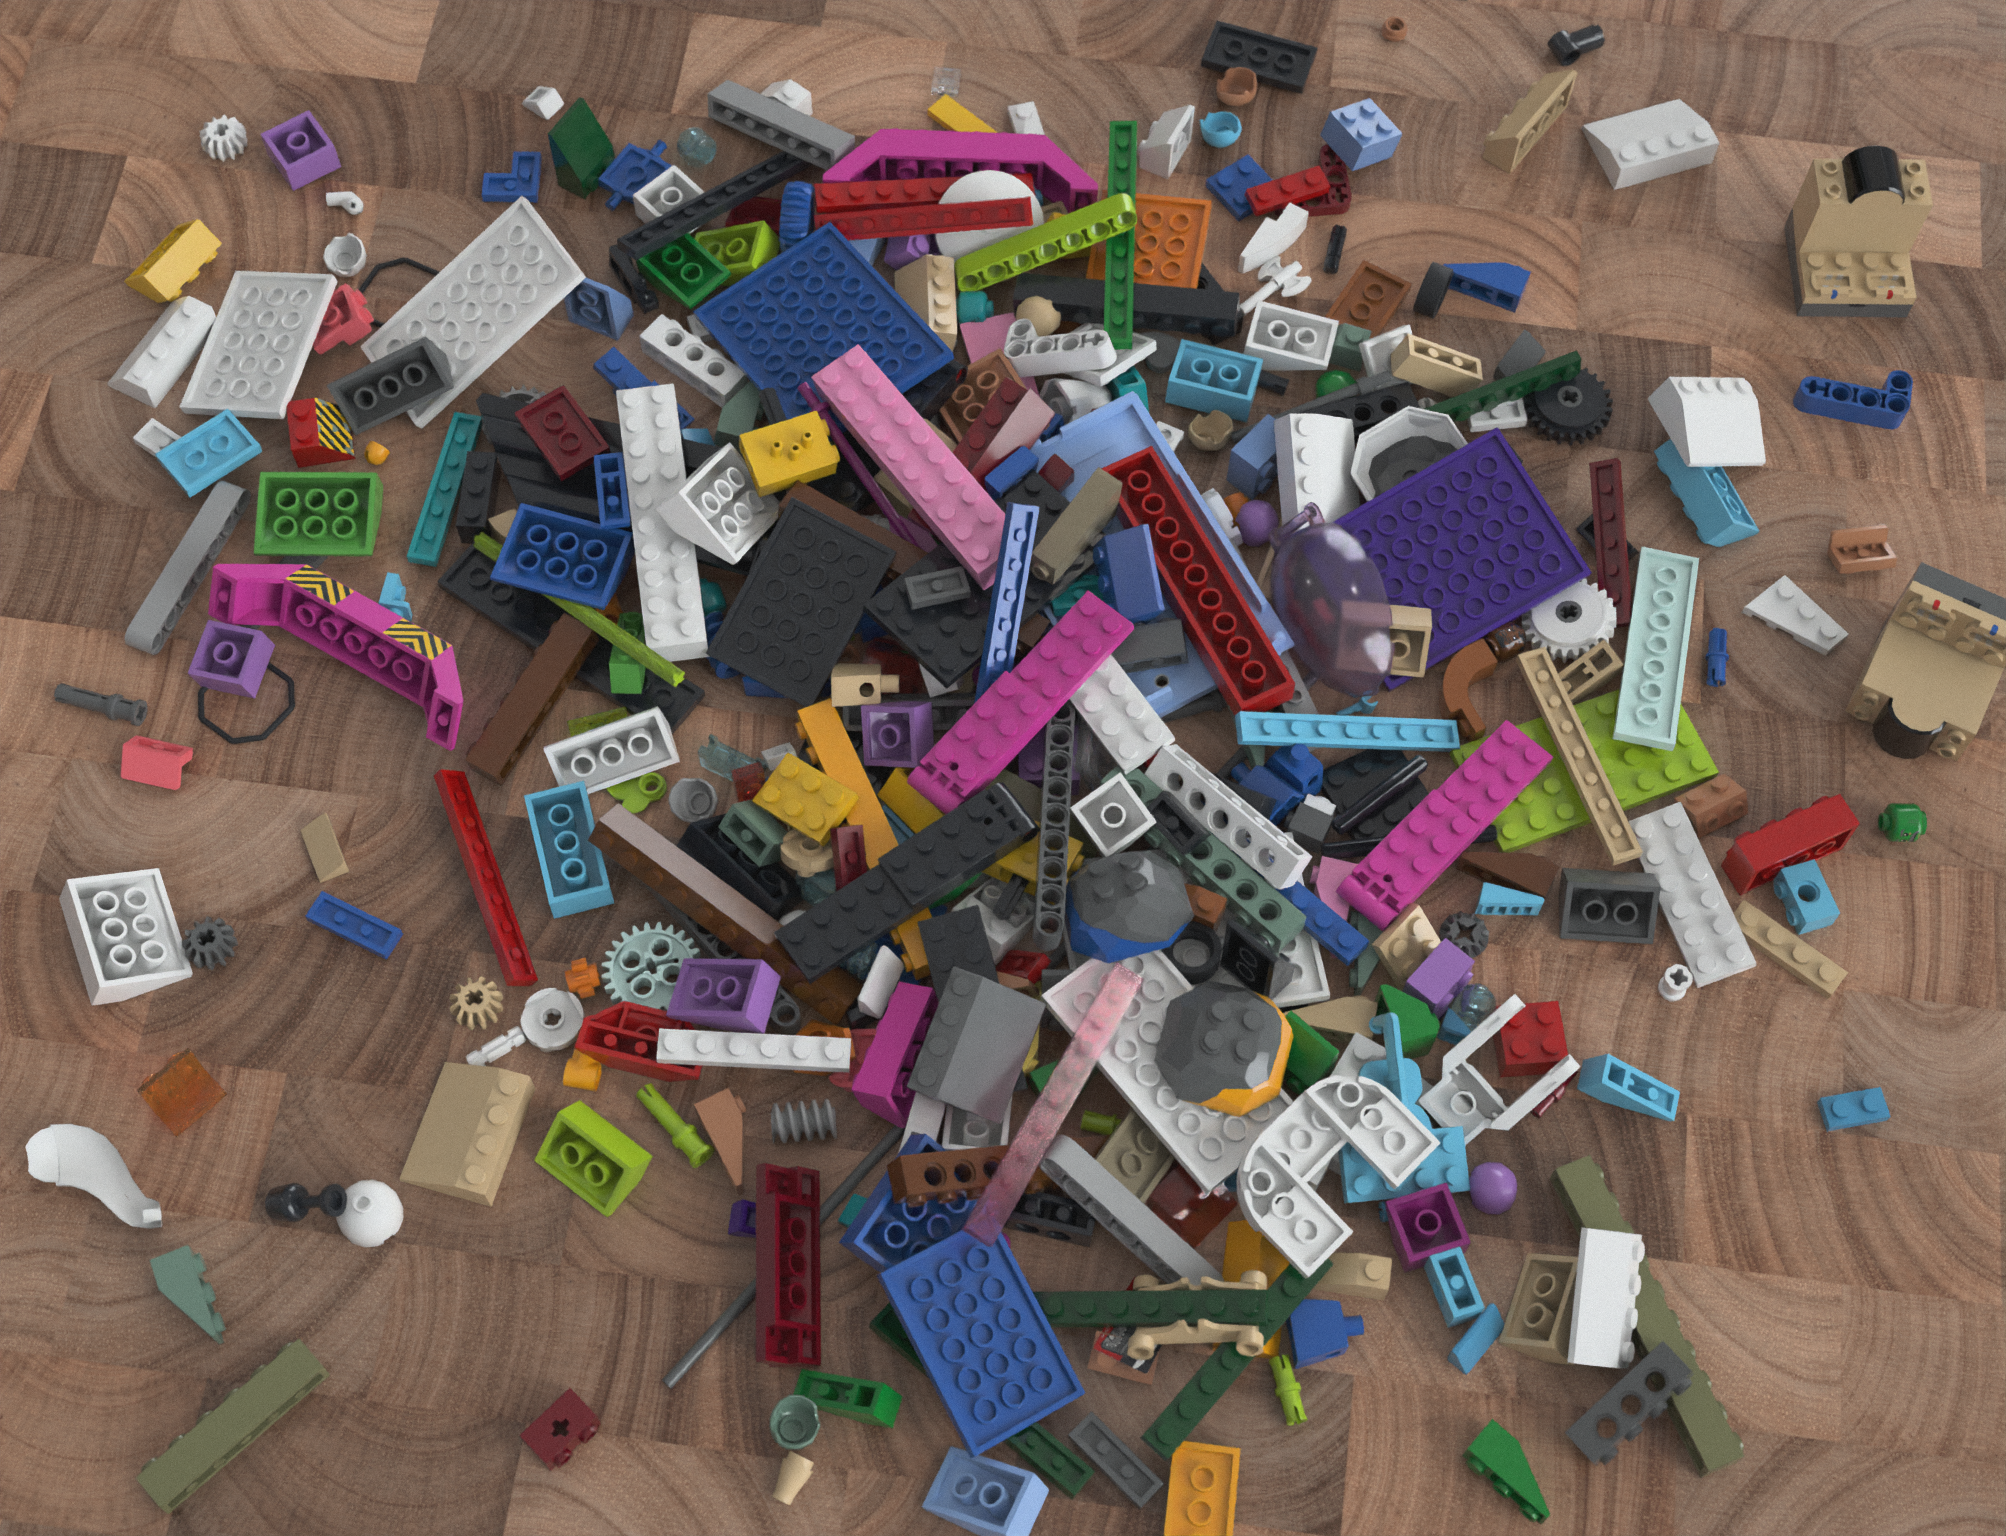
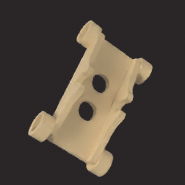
M1249 1270L1241 1274L1240 1282H1222L1207 1276L1201 1277V1285H1192L1188 1277L1180 1278L1171 1284L1160 1285L1159 1280L1154 1276L1140 1275L1134 1279L1133 1291L1266 1290L1267 1277L1260 1271ZM1198 1319V1327H1188L1185 1320H1178L1174 1324L1165 1327H1136L1134 1335L1128 1339L1127 1353L1134 1359L1148 1360L1154 1355V1345L1237 1342L1236 1350L1240 1354L1257 1356L1263 1352L1264 1336L1259 1332V1326L1217 1324L1206 1319Z

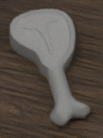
M1161 332L1137 333L1156 340L1157 350L1145 358L1149 369L1156 373H1165L1171 370L1180 346L1178 339Z

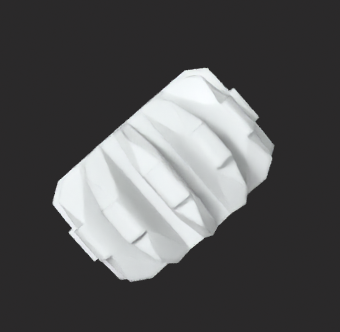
M225 115L221 119L213 117L212 122H204V129L200 130L201 146L213 160L219 158L224 162L228 157L235 160V154H243V147L248 146L246 130L235 117L230 119Z

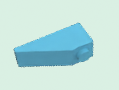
M1610 1054L1583 1060L1577 1086L1578 1090L1599 1101L1671 1122L1675 1120L1680 1091Z

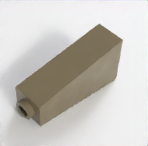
M1100 467L1095 470L1032 552L1029 569L1038 579L1045 580L1053 585L1116 516L1123 485L1122 482Z

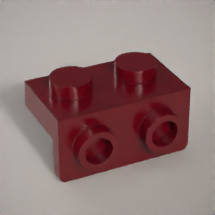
M755 196L731 209L725 221V228L765 221L773 232L780 237L779 223L782 200Z

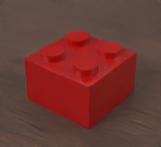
M1559 1001L1524 1003L1526 1006L1493 1035L1500 1078L1546 1074L1568 1055ZM1497 1005L1494 1011L1498 1009L1501 1005Z

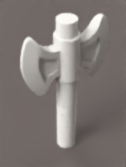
M1274 257L1267 261L1258 273L1259 281L1269 280V282L1240 305V311L1245 316L1256 307L1258 300H1265L1273 292L1283 288L1282 297L1296 295L1309 286L1311 277H1297V273L1302 270V266L1298 261L1283 268L1280 265L1281 257Z

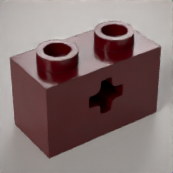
M569 1388L519 1436L526 1446L551 1471L556 1466L560 1468L565 1465L573 1456L571 1451L581 1442L583 1444L589 1442L597 1434V1427L601 1423L595 1413ZM562 1427L567 1429L569 1433L563 1437L561 1434L558 1435L556 1430Z

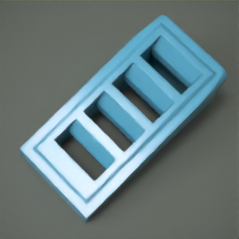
M1485 882L1478 896L1475 914L1538 915L1544 903V898Z

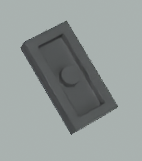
M963 566L904 578V587L912 610L970 598L971 590Z

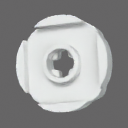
M546 988L536 992L527 1000L520 1022L525 1037L532 1045L538 1047L543 1052H552L567 1048L577 1040L585 1014L580 1001L573 993L558 991L557 988ZM553 1013L554 1016L561 1015V1018L558 1020V1024L554 1026L551 1024L546 1025L545 1022L548 1021L547 1015Z

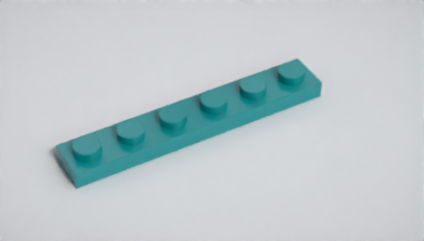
M454 412L406 556L408 562L437 567L461 494L467 451H475L483 426L481 416Z

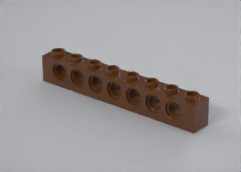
M1111 1134L1071 1139L1090 1156L1095 1158ZM1053 1140L901 1155L887 1164L894 1204L907 1203L908 1207H916L926 1204L927 1200L937 1199L938 1204L953 1202L957 1200V1197L966 1196L967 1200L971 1201L984 1198L989 1193H995L996 1197H1006L1014 1194L1017 1190H1024L1025 1194H1033L1043 1191L1044 1187H1053V1191H1061L1063 1189L1042 1171L1038 1162ZM1012 1166L1016 1168L1018 1175L1013 1171ZM983 1169L988 1172L990 1179L986 1177ZM954 1172L959 1175L961 1182L955 1178ZM924 1175L930 1179L931 1185L926 1182Z

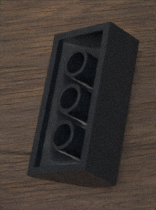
M726 814L690 823L676 846L776 921H780L784 915L789 913L808 895L809 892L777 862L759 867L718 827Z

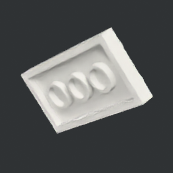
M1112 655L1097 668L1069 699L1125 775L1157 754L1162 746H1168L1175 741V736Z

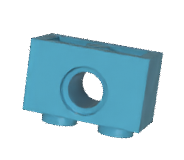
M1815 859L1783 868L1773 880L1774 892L1779 899H1782L1786 908L1787 920L1791 926L1795 927L1798 935L1830 926L1839 916L1840 911ZM1798 894L1806 896L1809 902L1802 900Z
M1461 1247L1429 1256L1424 1269L1447 1327L1450 1328L1477 1319L1485 1307Z

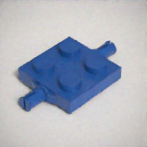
M658 140L651 150L641 149L628 143L599 177V186L613 193L605 202V206L609 210L611 208V211H614L621 201H628L634 204L633 194L673 166L659 157L667 149V144L664 141Z

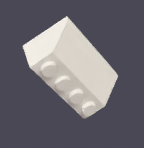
M191 296L172 301L109 380L108 386L156 408L205 346L216 320L212 306Z
M1581 1228L1568 1352L1569 1363L1610 1368H1628L1629 1362L1633 1360L1634 1344L1631 1342L1632 1329L1636 1327L1638 1320L1637 1309H1634L1635 1297L1641 1289V1277L1638 1275L1639 1262L1643 1260L1645 1250L1644 1243L1641 1242L1642 1235L1603 1229Z

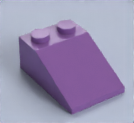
M684 958L666 1015L672 1019L730 1032L764 1034L781 976L760 959Z

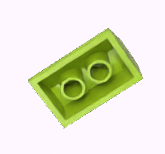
M579 1100L557 1113L534 1161L604 1216L609 1217L640 1182L653 1156Z

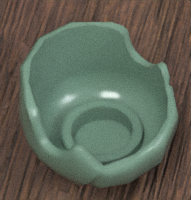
M792 1394L778 1401L769 1418V1428L775 1443H778L780 1447L786 1450H801L812 1444L820 1428L817 1413L818 1407L813 1401L804 1395Z

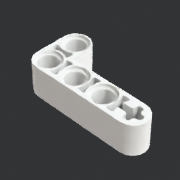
M1019 319L1010 325L1004 347V354L1019 377L1103 369L1111 366L1117 358L1109 335L1104 330L1038 337L1032 322L1028 319Z

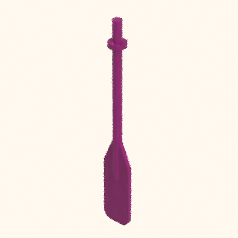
M807 382L799 385L797 389L812 409L810 412L817 411L820 419L826 420L830 437L888 519L890 532L928 553L938 545L930 533L896 512L829 415L828 411L831 409L827 401L821 403Z

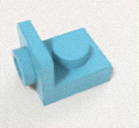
M387 572L378 603L406 620L411 621L413 614L408 602H404L406 588L402 585L399 574Z

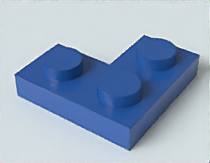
M513 152L511 173H484L482 187L483 202H516L521 196L525 197L529 202H538L542 164L541 152Z

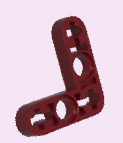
M1325 144L1320 149L1318 164L1331 188L1329 193L1312 198L1319 202L1317 206H1309L1305 201L1300 202L1298 207L1308 211V217L1344 214L1349 210L1352 194L1346 164L1328 144ZM1327 155H1332V158L1335 159L1334 165L1330 166V157ZM1337 175L1342 181L1333 183L1328 177ZM1337 192H1339L1340 201L1343 203H1338V200L1335 199ZM1285 208L1276 210L1274 213L1280 217Z

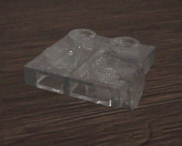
M1081 718L1080 730L1077 731L1076 735L1078 743L1077 754L1073 757V765L1075 771L1083 778L1086 788L1093 792L1100 787V780L1113 770L1117 763Z

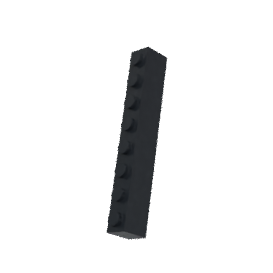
M1031 273L1018 274L1013 295L1015 316L1018 306L1026 298L1039 296L1052 301L1053 308L1061 313V321H1072L1081 324H1104L1105 280ZM1134 283L1133 328L1235 337L1240 311L1239 293Z

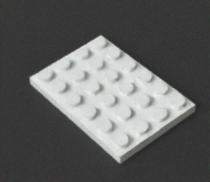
M235 271L180 404L181 410L185 414L218 415L224 410L229 409L235 417L284 419L288 402L293 397L338 282L334 275Z

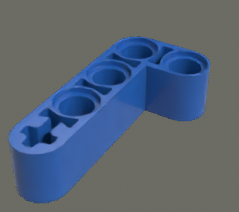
M1895 370L1888 375L1882 388L1876 389L1808 376L1801 381L1793 398V404L1796 409L1804 413L1884 429H1896L1901 425L1909 411L1913 380L1907 372Z

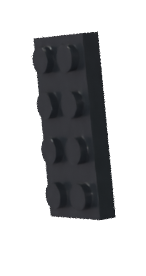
M1217 20L1203 54L1201 66L1224 73L1230 68H1248L1256 73L1257 82L1302 94L1318 48Z

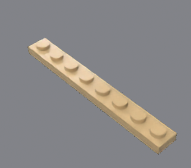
M1546 647L1519 654L1516 662L1612 866L1641 857L1643 851Z

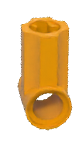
M574 1049L573 1057L568 1059L565 1066L563 1085L596 1092L600 1083L602 1065L600 1062Z

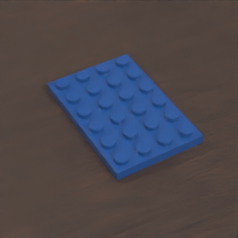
M992 1214L877 1275L970 1458L976 1457L1085 1394L1080 1381Z

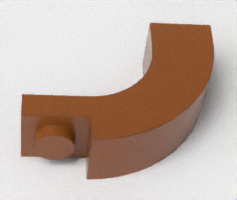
M1483 638L1465 646L1455 654L1447 666L1439 690L1438 701L1442 719L1457 720V728L1460 735L1466 737L1469 742L1483 738L1486 726L1470 702L1468 689L1473 684L1493 676L1498 663Z

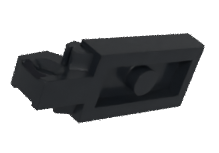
M617 244L609 247V266L633 303H637L644 314L658 309L659 301L655 292L647 289L645 278L641 272H636L631 257L619 250Z

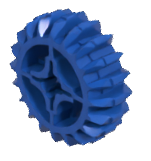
M795 181L788 182L785 185L779 223V241L782 252L813 233L815 196L814 188L810 183Z

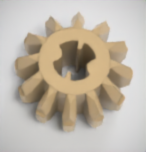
M480 976L477 982L474 983L472 978L468 977L466 980L467 985L464 987L456 984L455 988L458 993L450 995V1001L453 1004L450 1007V1012L452 1015L457 1016L456 1021L459 1025L467 1023L468 1029L473 1031L476 1025L480 1024L481 1028L485 1030L487 1027L486 1021L490 1020L497 1023L498 1019L495 1013L503 1012V1005L500 1003L503 1000V995L501 991H496L497 986L495 982L491 981L486 984L485 978Z

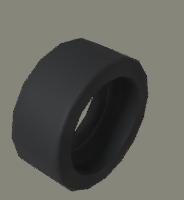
M1436 262L1430 265L1414 303L1413 310L1432 319L1436 316L1449 288L1454 272L1453 269Z
M1190 921L1171 946L1163 948L1162 952L1192 985L1203 983L1213 977L1219 968L1222 946L1220 938L1212 928L1199 922ZM1186 939L1201 941L1209 948V960L1201 966L1190 967L1183 965L1174 958V946L1176 943Z

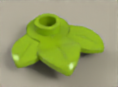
M649 772L606 789L613 798L623 801L622 806L635 814L645 810L650 802L663 798L667 791V784L661 775ZM649 786L657 787L654 791H647Z

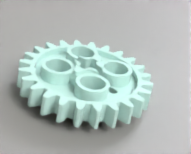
M645 922L644 931L641 932L634 925L632 926L633 935L629 936L627 933L622 932V943L612 941L615 952H605L609 962L602 963L603 971L607 973L601 976L603 983H607L604 987L606 994H612L610 999L613 1005L627 1001L667 1011L676 982L670 983L665 980L670 975H679L684 958L698 959L701 956L699 948L692 949L694 947V940L692 938L685 940L686 936L683 930L675 935L673 925H670L664 931L661 922H658L655 929L651 930L648 922ZM661 948L669 950L664 956H656L654 954ZM631 960H638L640 962L634 968L625 967L627 962ZM654 968L657 973L651 974L648 970ZM647 986L651 988L647 994L640 995L636 993L641 987Z

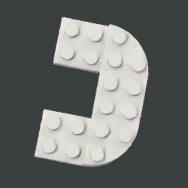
M1337 1075L1325 1078L1312 1085L1251 1143L1244 1153L1238 1168L1237 1196L1246 1220L1255 1232L1260 1231L1305 1279L1310 1277L1353 1233L1307 1182L1349 1142L1381 1177L1395 1189L1440 1144L1435 1136L1393 1093L1383 1085L1366 1077Z

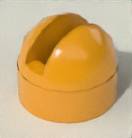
M374 441L368 443L364 452L366 461L374 465L382 464L390 454L388 449Z

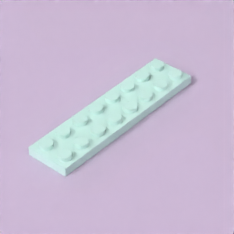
M1641 547L1613 739L1668 751H1673L1675 747L1699 558Z

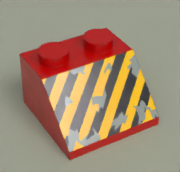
M318 398L288 402L287 416L290 446L298 468L355 459L352 428L338 405Z

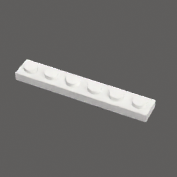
M659 1029L656 1059L657 1063L849 1073L851 1038Z

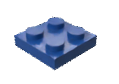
M1248 154L1206 179L1205 186L1239 222L1253 213L1245 197L1246 189L1273 180Z

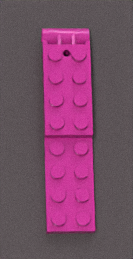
M1088 590L1011 673L1005 671L920 761L921 765L916 767L909 775L907 784L945 814L983 791L1134 630L1133 623Z
M1506 720L1437 790L1433 789L1352 870V874L1348 875L1338 886L1336 893L1384 932L1410 903H1413L1551 763L1553 756Z

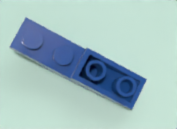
M615 347L611 348L593 364V369L613 387L615 395L616 390L659 385L655 380L651 383ZM677 402L680 430L686 429L694 422V418Z

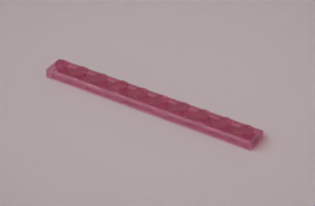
M1118 962L1112 967L961 1230L989 1248L995 1243L1144 980L1143 978Z

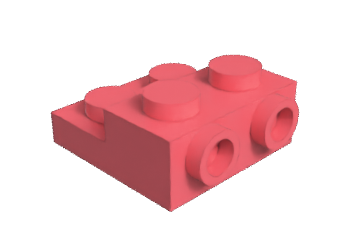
M345 283L333 292L313 343V348L318 354L322 355L342 340L351 346L372 331L370 323L374 319L371 313L363 307L367 304V300L358 289L354 291Z

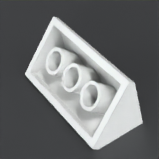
M658 706L543 747L559 787L584 781L588 794L680 762L670 725Z

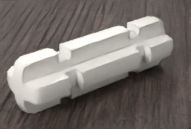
M515 1026L507 1031L508 1034L506 1036L502 1034L481 1046L482 1050H474L466 1056V1060L469 1065L486 1066L485 1062L489 1061L491 1063L510 1052L512 1046L518 1047L525 1043V1034L519 1026Z

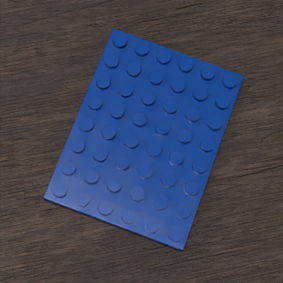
M831 222L822 226L693 311L700 324L759 391L768 387L775 389L787 420L807 414L812 410L797 389L798 386L807 382L820 402H824L818 395L811 377L858 344L901 394L955 359L952 350ZM830 409L828 411L829 415L843 434L847 431V428ZM827 436L829 442H831L832 438L830 436Z

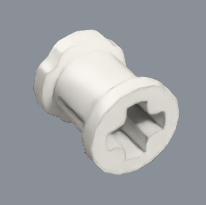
M1679 964L1667 968L1664 976L1658 983L1660 995L1668 1001L1675 1002L1684 997L1686 989L1691 986L1693 981L1692 974L1687 967Z

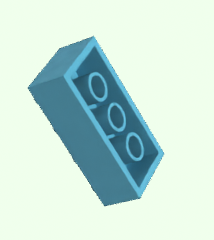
M584 781L524 795L546 893L554 919L614 904L602 851L588 841L595 827V821Z

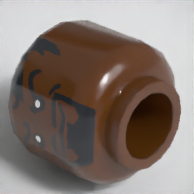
M1512 621L1494 629L1483 637L1498 663L1507 662L1522 654L1525 650L1526 634L1520 626Z

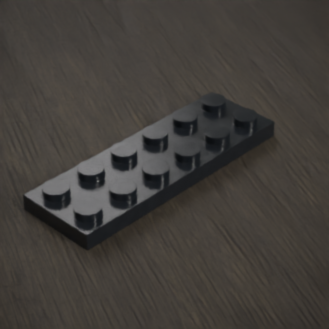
M978 905L917 922L938 1002L941 1000L953 966L1000 984ZM1023 1068L1013 1093L1028 1089Z

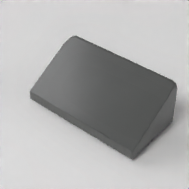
M1524 329L1497 365L1493 378L1500 380L1536 366L1545 355L1546 350Z

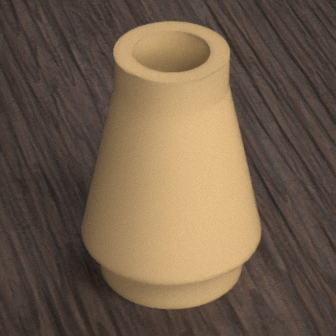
M790 1451L787 1458L783 1457L772 1497L790 1505L793 1498L812 1475L813 1471H811L814 1462Z

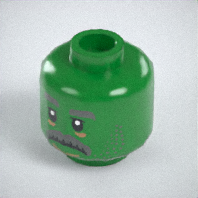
M1890 803L1885 808L1884 813H1880L1878 816V828L1880 831H1883L1886 839L1890 842H1916L1926 832L1927 816L1917 804Z

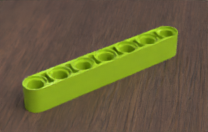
M1116 194L957 259L954 263V271L959 290L962 292L981 290L1130 230L1136 225L1138 220L1131 197L1127 194Z

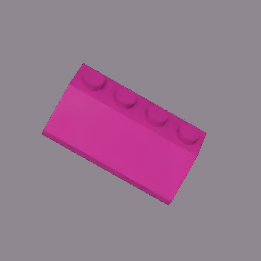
M899 982L895 992L889 997L885 1015L878 1022L874 1040L865 1052L864 1062L859 1073L853 1079L852 1092L861 1106L892 1124L905 1129L916 1092L907 1087L939 1002L933 988Z

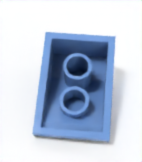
M585 278L564 297L570 322L617 341L633 317L631 300L611 287Z

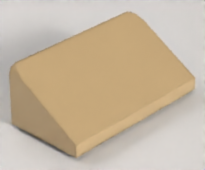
M327 813L320 815L300 830L320 883L349 872Z

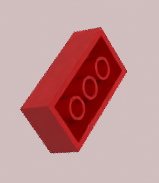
M1841 794L1831 798L1823 796L1814 801L1811 807L1805 810L1801 807L1796 808L1788 813L1783 820L1777 822L1776 819H1773L1763 824L1760 830L1752 834L1750 831H1746L1738 835L1733 840L1732 848L1726 852L1727 856L1721 867L1741 896L1772 882L1783 868L1813 859L1817 861L1843 849L1860 823Z

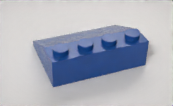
M520 503L490 579L605 610L626 576L634 556L633 532L618 528L601 530L599 523Z
M927 1134L910 1135L896 1158L901 1155L947 1150ZM887 1170L839 1243L863 1262L882 1273L982 1220L995 1200L996 1194L989 1193L984 1198L971 1201L967 1200L966 1196L957 1197V1200L944 1204H938L937 1199L927 1200L926 1204L916 1207H908L907 1203L894 1204ZM954 1172L955 1178L961 1182L959 1175ZM924 1175L926 1182L931 1185L930 1179Z

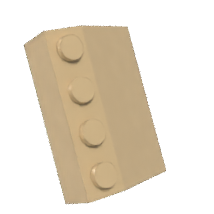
M445 1062L399 1178L400 1181L491 1207L535 1092L531 1077L497 1067Z

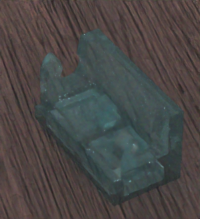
M713 734L709 735L708 746L701 745L698 750L700 766L750 791L754 790L767 769L763 759L757 757L755 760L719 742L718 737Z

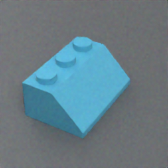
M1182 339L1168 380L1165 402L1211 413L1212 410H1218L1227 414L1231 419L1247 422L1264 359Z

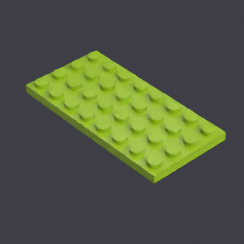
M1620 689L1573 705L1623 811L1717 777L1719 773L1682 704H1680L1676 743L1673 751L1613 739ZM1543 717L1515 726L1551 754L1553 759L1491 823L1495 825L1497 830V839L1494 840V843L1499 853H1510L1592 823ZM1491 735L1460 746V749L1451 750L1449 755L1456 768L1458 769Z

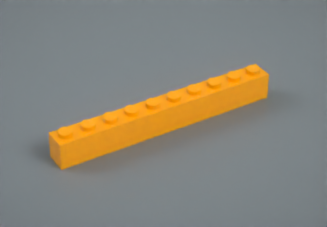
M829 698L798 710V722L795 723V728L800 740L806 739L809 747L806 748V752L811 764H817L820 772L854 791L860 797L844 818V823L840 825L841 827L863 825L868 872L879 864L878 858L899 844L835 707H832V700ZM928 907L889 932L895 946L899 944L904 953L900 955L906 972L912 971L915 980L931 975L917 923L933 918Z

